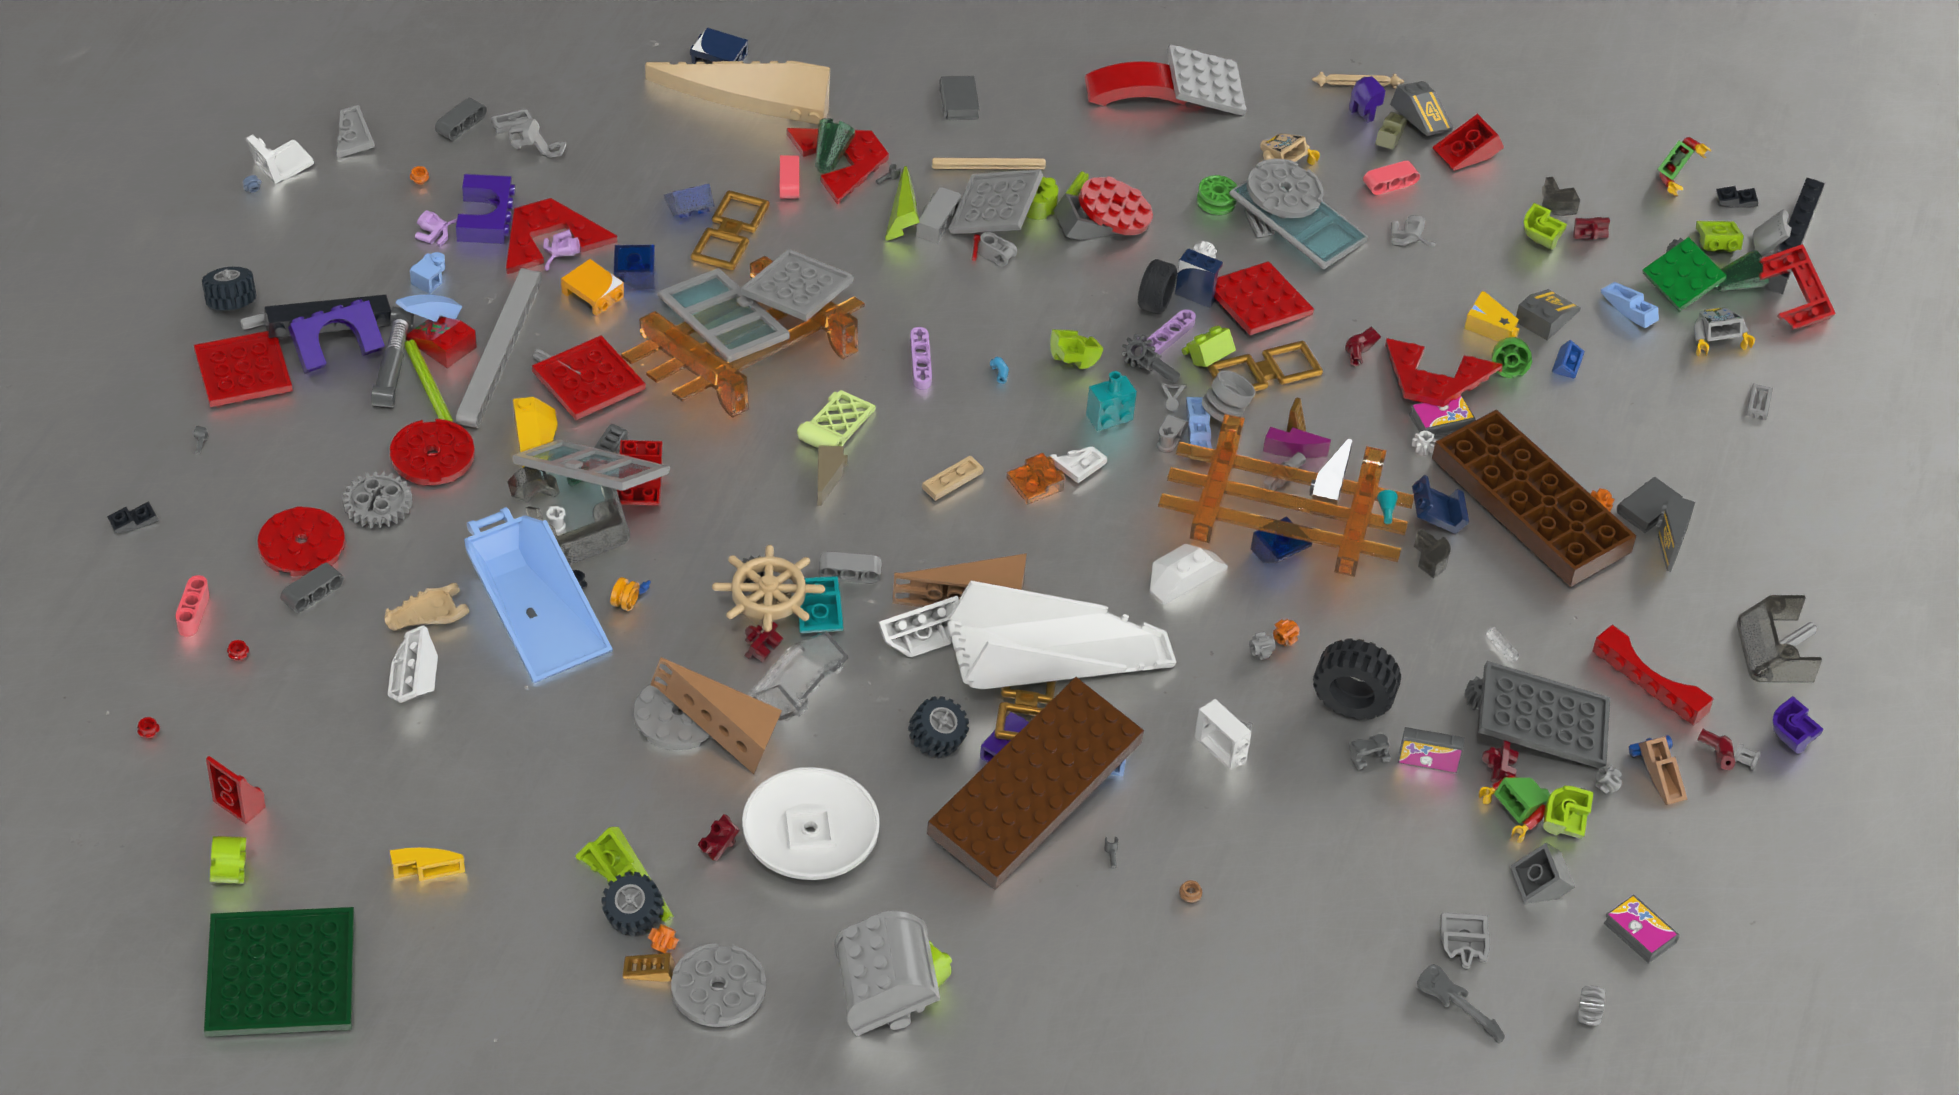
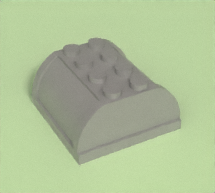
M884 911L875 916H870L868 919L855 925L848 926L837 935L834 947L840 962L847 1003L846 1017L848 1025L855 1035L864 1034L941 1000L926 923L922 918L902 911Z

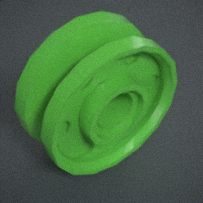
M1212 175L1202 179L1199 183L1197 194L1198 206L1203 211L1214 215H1225L1232 212L1236 207L1237 200L1230 196L1229 193L1237 187V184L1233 180L1220 175Z

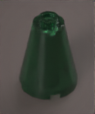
M831 118L820 120L815 167L818 172L826 174L834 171L855 137V129L842 121H839V124L833 123Z
M1752 250L1722 268L1721 270L1725 273L1726 280L1714 289L1722 292L1767 287L1768 285L1766 284L1769 283V278L1764 280L1759 278V274L1763 273V264L1760 263L1759 258H1762L1758 250Z

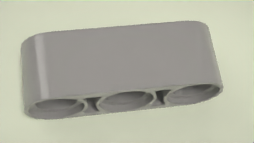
M825 552L820 556L818 574L820 577L838 576V581L873 584L880 580L882 561L875 555Z

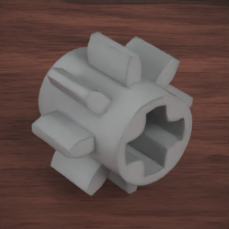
M1265 632L1256 633L1252 637L1253 640L1249 641L1252 655L1259 656L1260 660L1270 658V655L1276 649L1273 637L1271 635L1266 636Z
M1612 765L1608 768L1606 766L1601 767L1595 774V779L1598 781L1595 786L1606 794L1609 791L1612 793L1616 792L1622 785L1620 777L1623 774Z

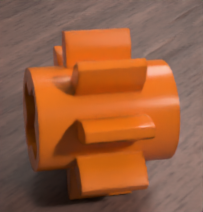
M1601 488L1597 492L1592 490L1591 495L1611 511L1615 500L1612 498L1611 493Z
M1281 619L1274 624L1276 629L1273 630V637L1277 643L1284 644V646L1289 644L1291 646L1298 641L1297 636L1300 629L1293 620L1286 619L1284 621Z
M660 924L659 928H652L648 936L652 941L651 947L663 953H667L668 949L674 950L679 939L675 938L676 931Z

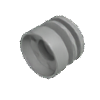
M1222 370L1215 377L1212 387L1207 390L1201 403L1207 413L1215 419L1227 424H1236L1256 392L1252 384L1241 375L1232 371Z

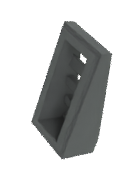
M610 424L594 448L618 454L620 452V440H628V431L617 425ZM596 456L588 457L589 460L600 465H605L612 461Z

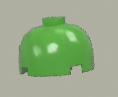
M1509 337L1500 340L1494 346L1492 362L1503 364L1502 372L1497 371V373L1502 377L1514 378L1513 376L1524 375L1530 369L1532 354L1528 345L1523 340Z

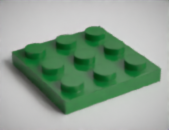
M1689 237L1642 269L1647 279L1679 312L1726 280L1725 273Z

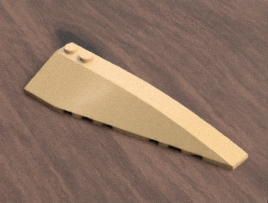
M743 61L713 62L712 64H705L704 62H696V64H686V62H679L678 64L646 62L645 64L646 80L718 104L817 125H824L829 112L830 67L798 61H786V63H778V61H770V63L752 61L750 64H744Z

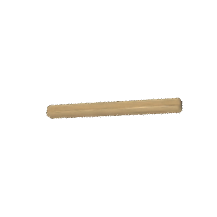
M1044 158L932 159L933 169L1044 170L1046 167Z

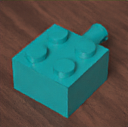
M1113 371L1109 374V381L1089 386L1086 416L1096 431L1108 429L1133 420L1137 391L1126 375L1122 376L1120 372Z

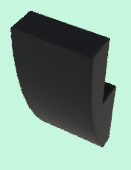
M1735 186L1716 189L1720 205L1737 208L1758 206L1755 188L1737 191Z
M149 501L131 511L124 507L107 516L115 533L133 531L159 521Z

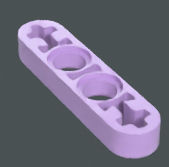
M1187 309L1180 311L1147 338V340L1151 339L1153 341L1151 346L1154 345L1156 348L1155 352L1159 355L1162 354L1193 328L1196 319L1195 313ZM1170 328H1178L1179 331H1171ZM1158 338H1165L1167 341L1162 342Z
M915 327L911 330L910 334L913 384L916 388L925 390L930 388L932 384L929 333L923 327ZM917 349H923V350H925V352H924V353H918V352H916L915 350H917ZM919 363H924V364H926L927 366H926V367H918L917 364H919ZM921 375H924V380H921Z

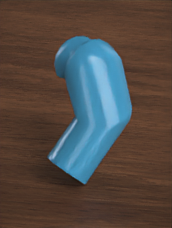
M1000 357L991 359L990 366H993L992 369H998L999 371L997 382L1000 384L1006 383L1009 373L1008 366Z

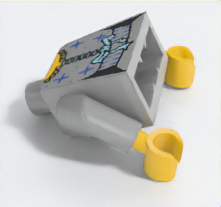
M1707 308L1700 311L1699 318H1697L1694 325L1696 342H1699L1696 349L1697 356H1700L1701 350H1704L1707 356L1709 344L1704 342L1705 340L1715 341L1742 336L1743 340L1740 346L1743 350H1746L1748 345L1752 348L1755 342V338L1748 335L1749 331L1743 317L1727 308Z

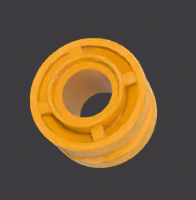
M620 577L611 592V605L615 607L621 605L623 610L630 611L638 599L639 583L635 581L629 583L628 579Z

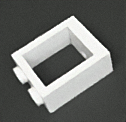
M1214 699L1199 709L1195 738L1230 770L1237 765L1241 766L1248 758L1247 754L1252 731L1220 702Z

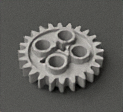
M374 471L373 476L365 473L366 478L357 476L358 482L351 480V486H346V492H343L344 512L348 513L349 519L354 518V523L361 521L362 527L367 523L370 525V528L374 524L381 528L384 523L390 527L391 521L397 524V518L404 519V513L409 514V508L412 507V493L410 486H407V481L401 482L400 476L394 479L393 473L386 476L385 471L381 475Z

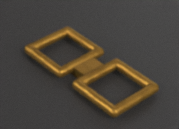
M728 190L712 216V221L721 224L718 230L709 227L705 229L691 254V259L716 267L734 270L749 244L747 237L739 236L742 230L751 233L756 231L770 205L769 201ZM731 199L760 206L751 224L722 217ZM710 236L739 243L730 262L701 254Z
M1305 341L1263 350L1264 361L1255 363L1250 354L1217 361L1207 366L1212 377L1215 379L1219 373L1218 369L1247 363L1258 383L1252 384L1255 392L1267 389L1269 386L1268 380L1277 378L1279 383L1284 385L1323 374V369ZM1301 349L1312 369L1284 376L1273 356Z
M1056 681L1047 682L1045 694L1018 689L1013 690L1011 686L1002 687L1001 695L1003 697L1016 700L1015 704L1007 702L999 704L995 737L1012 740L1018 732L1004 730L1007 712L1036 716L1043 709L1037 707V702L1048 704L1054 699Z

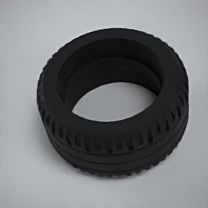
M1159 259L1149 263L1138 292V305L1141 309L1156 314L1165 311L1172 297L1177 279V268L1174 264Z

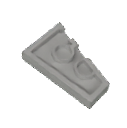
M359 105L340 110V130L337 139L338 148L336 149L337 158L375 147Z

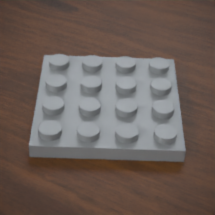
M1169 44L1167 55L1176 99L1241 116L1245 115L1247 109L1237 62Z
M1041 169L972 174L949 226L951 234L1021 230L1043 177Z
M788 249L742 286L741 295L807 321L852 284L854 279L852 274Z

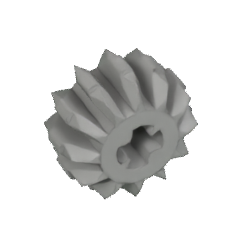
M1592 985L1582 988L1578 1011L1580 1023L1592 1026L1599 1025L1602 1022L1606 994L1603 988Z

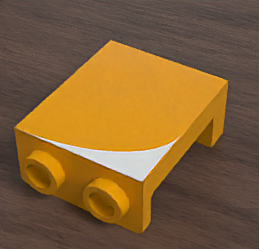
M589 259L561 278V290L567 297L575 293L592 305V313L597 316L624 297V282Z

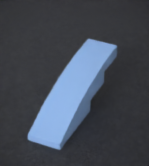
M1186 397L1191 458H1212L1210 414L1202 406L1203 397Z

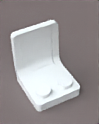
M253 134L246 138L255 163L275 184L296 175L314 164L313 158L296 140H291L272 151L270 148H266L261 138L257 139Z

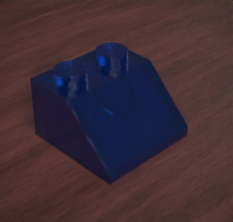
M710 184L664 194V199L672 215H679L680 219L690 217L691 212L698 211V214L710 212L709 208L715 207Z
M615 245L614 276L635 290L655 289V245Z
M1286 516L1253 532L1250 549L1263 563H1278L1311 547L1312 542Z

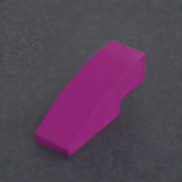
M1270 427L1265 437L1263 452L1285 457H1293L1297 452L1302 453L1305 458L1327 457L1331 439L1293 427L1290 433Z

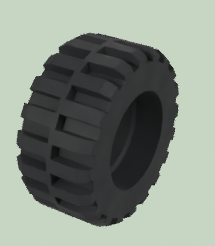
M1353 638L1344 641H1336L1334 644L1332 643L1326 647L1314 673L1313 686L1318 698L1323 700L1325 706L1331 707L1333 712L1344 714V717L1347 718L1355 717L1357 720L1367 718L1369 720L1376 716L1379 717L1390 710L1400 686L1401 673L1394 657L1391 654L1388 655L1384 648H1379L1372 642H1364L1362 639L1355 641Z

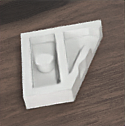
M1092 446L1082 450L1068 451V454L1065 456L1057 457L1056 454H1052L1049 462L1079 483L1107 463V457Z

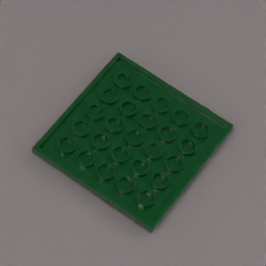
M354 907L211 913L204 1020L205 1037L352 1030Z

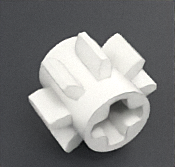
M1202 241L1200 245L1196 243L1192 249L1209 257L1216 258L1217 250L1214 249L1213 244L1210 242Z
M1421 431L1420 433H1415L1411 446L1416 447L1415 453L1427 456L1430 453L1433 454L1435 442L1438 440H1433L1434 434L1431 432Z

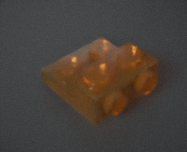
M1044 453L1025 459L1024 466L1011 470L1006 475L1008 481L1027 505L1062 492L1064 488L1065 475L1063 471H1057L1053 459L1050 456L1046 457Z

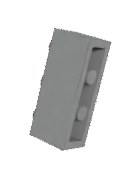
M942 187L938 189L936 194L933 193L929 205H925L923 213L919 217L920 223L915 224V228H917L916 237L938 244L952 222L962 194Z

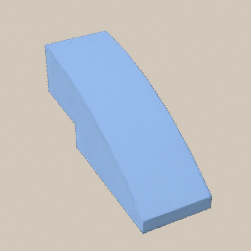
M1616 282L1601 289L1603 296L1621 314L1637 325L1646 328L1659 321L1658 307L1644 301L1642 293Z
M431 294L407 296L396 301V304L405 311L437 322L440 315L456 319L462 308L459 303L451 298Z

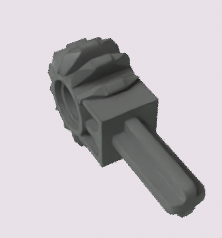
M1134 334L1133 340L1129 337L1127 338L1129 344L1122 345L1126 351L1121 353L1122 356L1126 357L1125 363H1130L1132 368L1138 365L1139 368L1145 367L1149 371L1154 369L1172 383L1178 381L1180 373L1160 360L1162 356L1155 352L1156 348L1154 346H1151L1153 343L1151 339L1147 340V336L1142 335L1139 337L1137 334ZM1142 347V353L1136 356V348Z

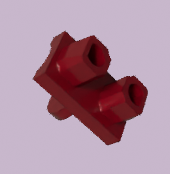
M1609 217L1576 218L1573 237L1575 239L1591 238L1592 240L1608 238Z
M774 621L772 622V630L769 632L764 631L761 633L763 628L760 625L757 627L750 625L745 629L747 636L745 641L747 643L753 642L749 647L750 649L745 653V657L750 659L754 656L763 662L771 653L764 644H769L773 649L778 647L784 638L775 631L778 625Z
M1504 740L1500 748L1490 747L1489 750L1484 751L1482 754L1483 762L1488 764L1489 768H1492L1490 781L1494 783L1508 775L1516 776L1517 769L1508 764L1513 766L1517 762L1519 752L1510 749L1511 742Z
M723 814L719 821L715 820L713 822L710 833L699 841L698 846L713 861H718L728 846H734L736 843L735 836L740 829L732 823L728 815Z

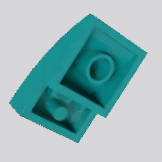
M838 576L805 578L806 584L823 585L825 591L823 593H805V599L801 608L810 617L807 621H803L798 617L800 633L843 631Z

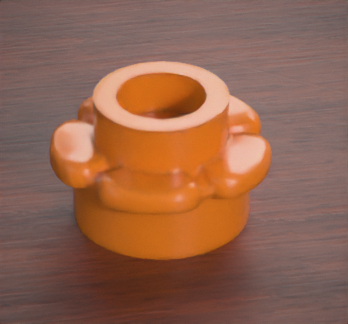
M417 166L412 169L410 179L414 180L415 183L423 184L429 179V173L425 167Z

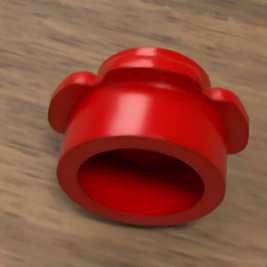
M234 640L227 648L228 656L233 660L244 659L247 653H249V647L242 640Z
M152 717L141 719L137 726V733L141 737L146 738L154 737L160 730L159 724Z

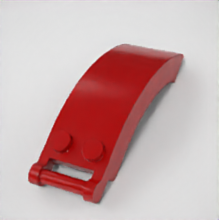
M1145 61L1125 62L1094 70L1085 76L1089 102L1106 106L1113 101L1134 97L1160 98L1182 105L1187 103V101L1176 99L1170 65Z

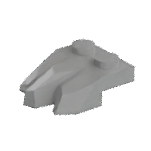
M1441 913V942L1449 957L1453 958L1455 955H1460L1461 965L1466 969L1470 968L1473 957H1477L1479 961L1486 962L1490 950L1488 916Z

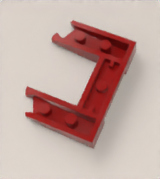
M1803 244L1760 259V263L1763 264V273L1759 274L1760 280L1793 272L1806 299L1807 304L1777 315L1780 320L1784 319L1792 326V330L1829 320L1836 314Z

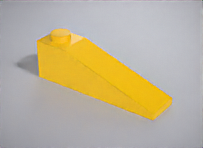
M535 397L513 399L514 420L520 452L553 442L555 431H557L558 427L555 409ZM550 452L535 457L549 460ZM522 466L524 476L545 474V471Z

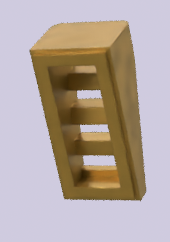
M1298 397L1295 398L1290 409L1286 430L1289 433L1292 427L1306 432L1301 398Z
M671 953L625 956L623 978L671 982L675 961ZM633 964H637L636 971H632Z

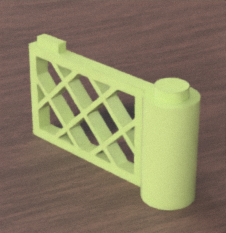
M842 390L834 392L829 397V402L810 422L806 421L804 424H800L797 429L798 439L818 449L819 446H843L851 435L875 411L876 405ZM842 398L849 401V403L840 404L839 400ZM856 408H864L867 410L857 412ZM852 409L853 412L843 413L842 410ZM838 410L839 414L829 415L828 413L829 411ZM855 418L856 422L847 423L846 419ZM842 420V423L833 424L832 421ZM818 422H828V425L818 424ZM845 429L846 432L842 435L835 430Z

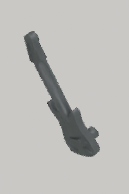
M1432 964L1422 972L1417 980V986L1420 990L1440 999L1445 1007L1449 1006V1000H1451L1485 1027L1484 1030L1491 1034L1496 1042H1503L1505 1035L1495 1019L1490 1020L1463 999L1460 995L1467 997L1469 992L1463 987L1454 984L1441 967Z

